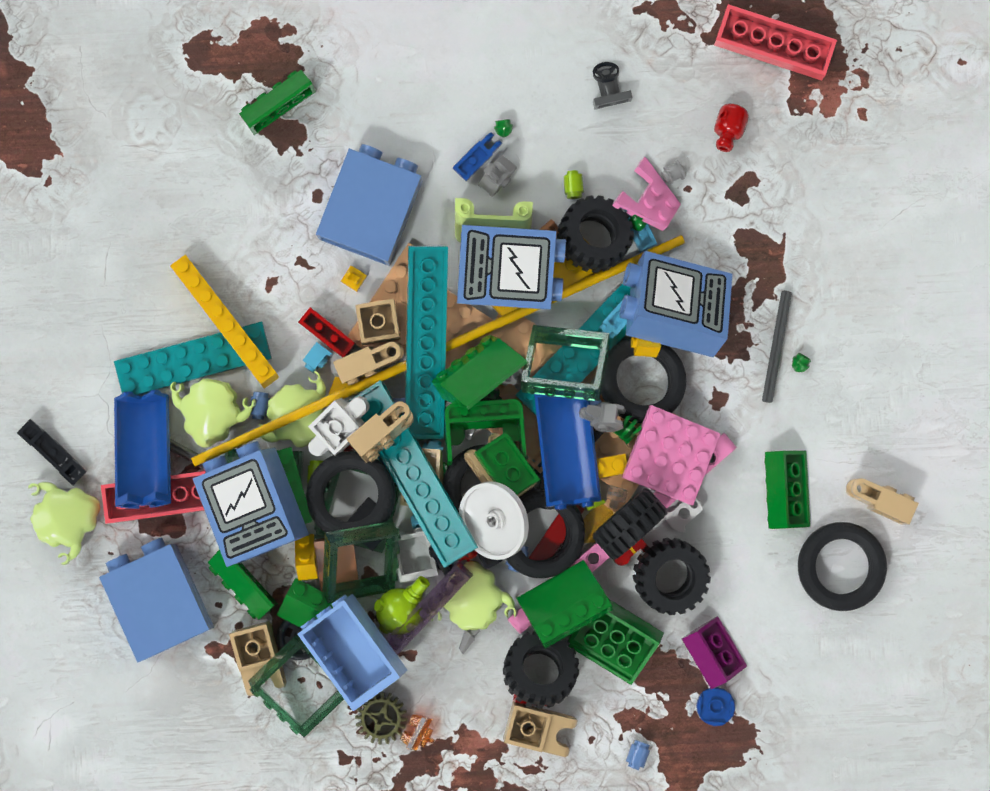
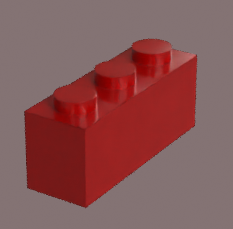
M311 307L298 321L300 325L342 358L348 356L356 346L354 341Z

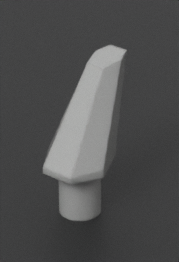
M479 629L464 631L459 646L462 654L475 641L473 637L480 632Z

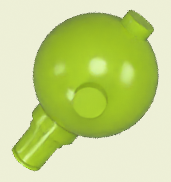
M419 576L412 585L407 586L405 589H391L375 602L374 609L380 624L379 629L384 634H407L423 621L424 614L420 601L424 591L430 585V582L425 577Z

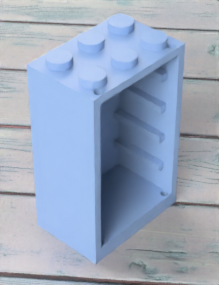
M352 594L349 597L343 595L331 604L333 608L329 606L317 614L316 617L318 619L314 617L302 625V631L298 633V636L352 711H355L399 679L407 671V668Z

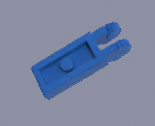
M492 132L481 142L479 141L453 166V170L466 182L503 144L499 140L489 150L484 146L492 140L494 136Z

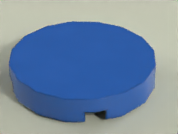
M719 687L708 688L697 699V713L706 724L721 726L733 717L735 702L731 694L725 689Z

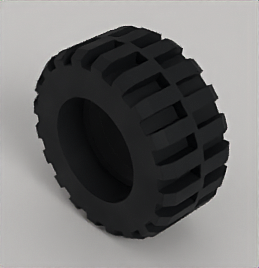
M593 195L587 196L585 200L581 198L568 208L561 219L557 229L559 232L557 239H566L565 258L567 261L569 259L572 260V265L576 268L579 265L583 271L587 272L589 269H592L593 273H598L601 269L602 271H607L611 267H615L632 245L631 240L634 238V232L630 231L633 228V223L628 221L630 216L623 212L621 207L617 209L612 206L613 199L608 198V200H605L604 196L599 195L596 198ZM596 221L602 224L610 234L611 244L604 248L588 244L580 233V223Z
M644 488L593 533V539L611 559L616 560L667 515V508L650 489Z
M663 538L662 542L658 540L652 542L653 546H646L643 549L645 551L643 556L639 554L637 557L639 563L634 564L633 570L636 574L633 575V581L636 583V591L640 594L643 601L659 613L664 614L666 612L668 615H675L678 612L681 615L686 613L685 609L687 608L693 610L696 608L694 604L697 601L701 603L703 601L701 596L703 593L707 594L709 590L706 584L710 583L711 577L708 575L710 568L706 564L707 560L691 544L677 538L673 540ZM670 560H681L687 566L685 583L674 592H661L656 586L658 570L664 563Z
M535 631L532 634L527 632L522 635V638H517L509 648L504 660V683L506 686L509 685V693L511 695L515 694L517 696L516 700L520 703L522 700L527 702L525 706L531 707L533 704L536 705L537 709H543L545 705L550 708L555 703H561L572 691L579 675V659L575 658V649L569 648L570 642L567 639L564 641L559 640L551 646L544 648ZM533 654L548 656L557 665L559 672L557 679L553 683L545 685L533 682L524 672L523 663L525 659Z

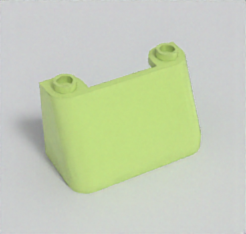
M455 198V238L461 243L462 225L531 229L533 202H518L514 206L513 216L474 214L472 201L465 198Z

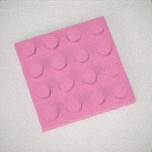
M649 405L622 478L693 506L721 433Z

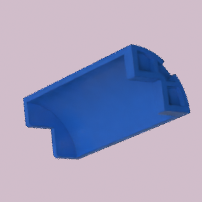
M573 385L564 388L548 387L535 390L534 397L547 507H555V510L567 509L566 506L582 504V507H592L594 502L601 501L593 426H590L591 421L579 417V410L590 405L588 386Z
M151 390L142 397L135 395L133 392H123L114 398L115 507L139 509V506L149 505V508L167 505L171 503L169 395L161 393L159 390Z

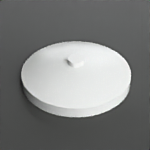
M492 481L475 485L465 493L460 504L459 514L478 546L475 551L486 558L494 560L506 559L520 551L527 540L529 522L526 509L516 493L509 487Z

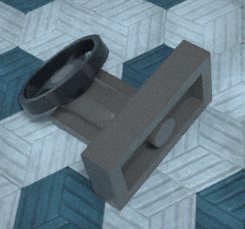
M602 62L593 69V77L598 82L601 97L593 99L594 110L632 101L631 90L619 91L617 83L619 67L615 63ZM603 66H611L609 69L597 70Z

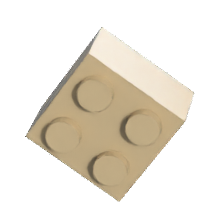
M394 299L355 305L362 345L401 339Z

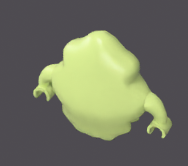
M314 371L318 377L316 381L311 380L308 376V380L311 383H316V390H305L300 384L284 385L269 399L267 417L273 421L325 397L326 387L318 372ZM318 410L260 438L267 442L291 440L299 448L308 446L309 442L316 436L308 426L324 410Z
M202 379L200 382L193 384L190 388V393L183 398L179 396V392L184 390V384L181 383L179 385V390L175 388L176 382L170 385L172 401L186 418L184 423L185 431L202 448L211 447L215 443L228 438L230 427L248 419L252 409L256 406L255 399L252 400V404L249 406L247 404L248 398H245L242 402L245 410L240 411L236 403V392L229 383L219 380Z
M50 482L32 483L28 486L29 489L37 487V491L32 493V496L39 495L41 490L47 492L44 495L43 501L34 506L33 514L30 517L33 528L40 541L52 547H57L60 544L71 547L69 554L60 553L58 555V558L62 556L67 557V560L61 563V565H67L70 560L76 558L80 553L84 534L95 529L97 516L100 511V502L96 497L86 494L80 488H74L66 492Z
M471 560L465 562L459 570L453 572V575L449 577L450 587L433 601L429 619L433 621V615L437 613L438 620L441 621L442 614L438 610L443 606L450 612V621L457 624L460 629L478 630L487 629L496 620V611L503 603L508 606L504 611L507 618L509 610L514 611V617L517 616V610L510 594L502 591L495 585L494 573L490 570H485L480 563Z

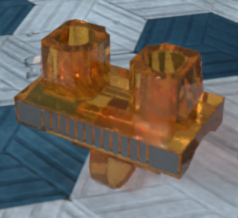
M418 715L411 716L409 724L416 727L413 734L404 731L400 738L407 745V749L417 751L419 745L425 748L427 742L434 743L435 739L430 737L433 730L428 728L432 719Z

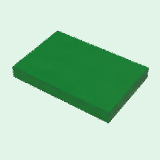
M507 432L474 453L493 482L509 487L516 495H519L540 480Z

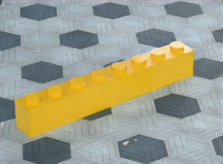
M184 255L171 264L170 267L262 387L265 389L277 380L279 376L189 258Z

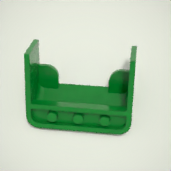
M516 399L479 401L469 410L453 403L449 404L445 409L447 466L452 465L451 446H458L464 441V430L503 428V433L507 432L513 442H519L520 451L526 458L523 406L520 401Z

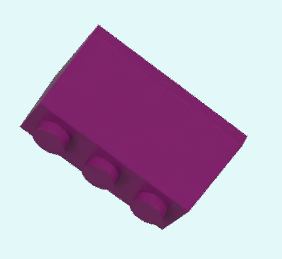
M718 616L682 638L711 689L728 682L747 667Z

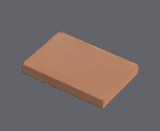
M335 537L314 539L321 591L324 593L360 590L354 541Z

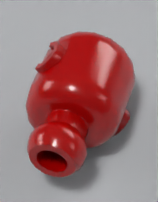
M729 103L720 108L714 126V132L720 136L716 141V148L718 150L730 152L734 147L733 140H738L744 135L749 114L744 107Z

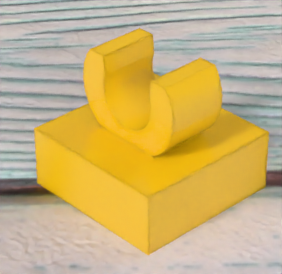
M350 266L341 282L358 292L367 275Z

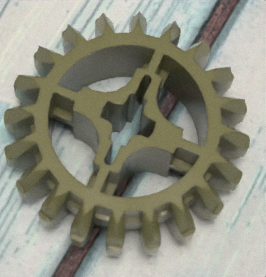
M384 691L381 692L379 698L378 695H375L374 699L362 705L364 708H357L356 710L361 715H355V719H361L360 722L356 723V726H363L359 733L361 734L366 731L367 734L364 736V739H367L369 735L372 736L371 743H374L375 738H378L379 745L382 744V739L384 738L386 744H389L390 736L395 741L397 739L395 733L401 736L402 731L399 730V727L402 729L406 728V725L401 723V721L408 720L407 717H402V714L407 713V710L403 709L400 711L404 703L401 702L397 705L398 697H395L392 701L390 699L392 693H389L387 698H384ZM384 702L380 711L368 710L371 705ZM389 705L396 711L397 720L388 715ZM381 713L385 714L384 718L387 719L383 720L382 723L378 722L379 718L376 717V715L380 716ZM366 716H369L375 722L373 731L366 723ZM383 725L395 726L390 732L379 733Z

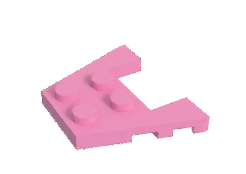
M644 157L634 170L649 183L638 202H635L623 191L618 195L612 206L617 209L621 207L627 210V214L631 216L635 214L643 218V222L663 231L668 227L681 204L648 159Z

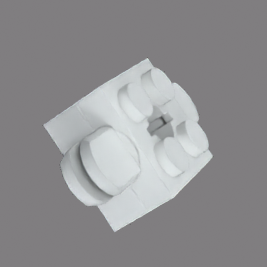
M362 396L353 398L348 404L343 398L334 400L308 426L316 435L308 444L310 453L315 456H321L328 450L333 455L343 452L350 445L346 439L365 423L361 417L370 408L368 400Z

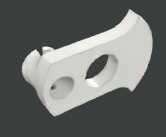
M699 497L695 499L698 503L696 507L682 502L673 511H667L666 520L674 530L686 532V525L703 510L702 501ZM687 508L690 511V516L682 518L679 514L680 509Z

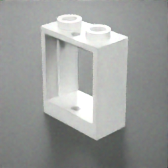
M421 527L413 529L411 534H406L405 531L394 533L395 537L390 538L400 584L417 580L419 576L428 578L439 575L436 561L431 557V569L404 574L397 541L424 536L425 534ZM425 535V539H426V543H427V548H428V552H429V546H430L431 544H430V542L428 541V539H427V537H426V535Z

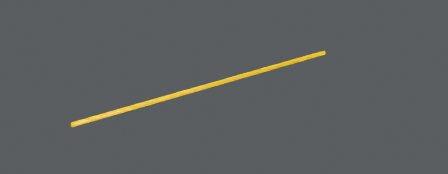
M680 235L647 251L661 255L685 244V240ZM644 252L618 263L607 271H600L563 288L562 299L624 272L629 263L637 264ZM519 308L446 342V352L540 309ZM406 360L192 457L191 460L194 466H198L329 406L334 400L345 399L369 388L379 380L384 381L406 371Z

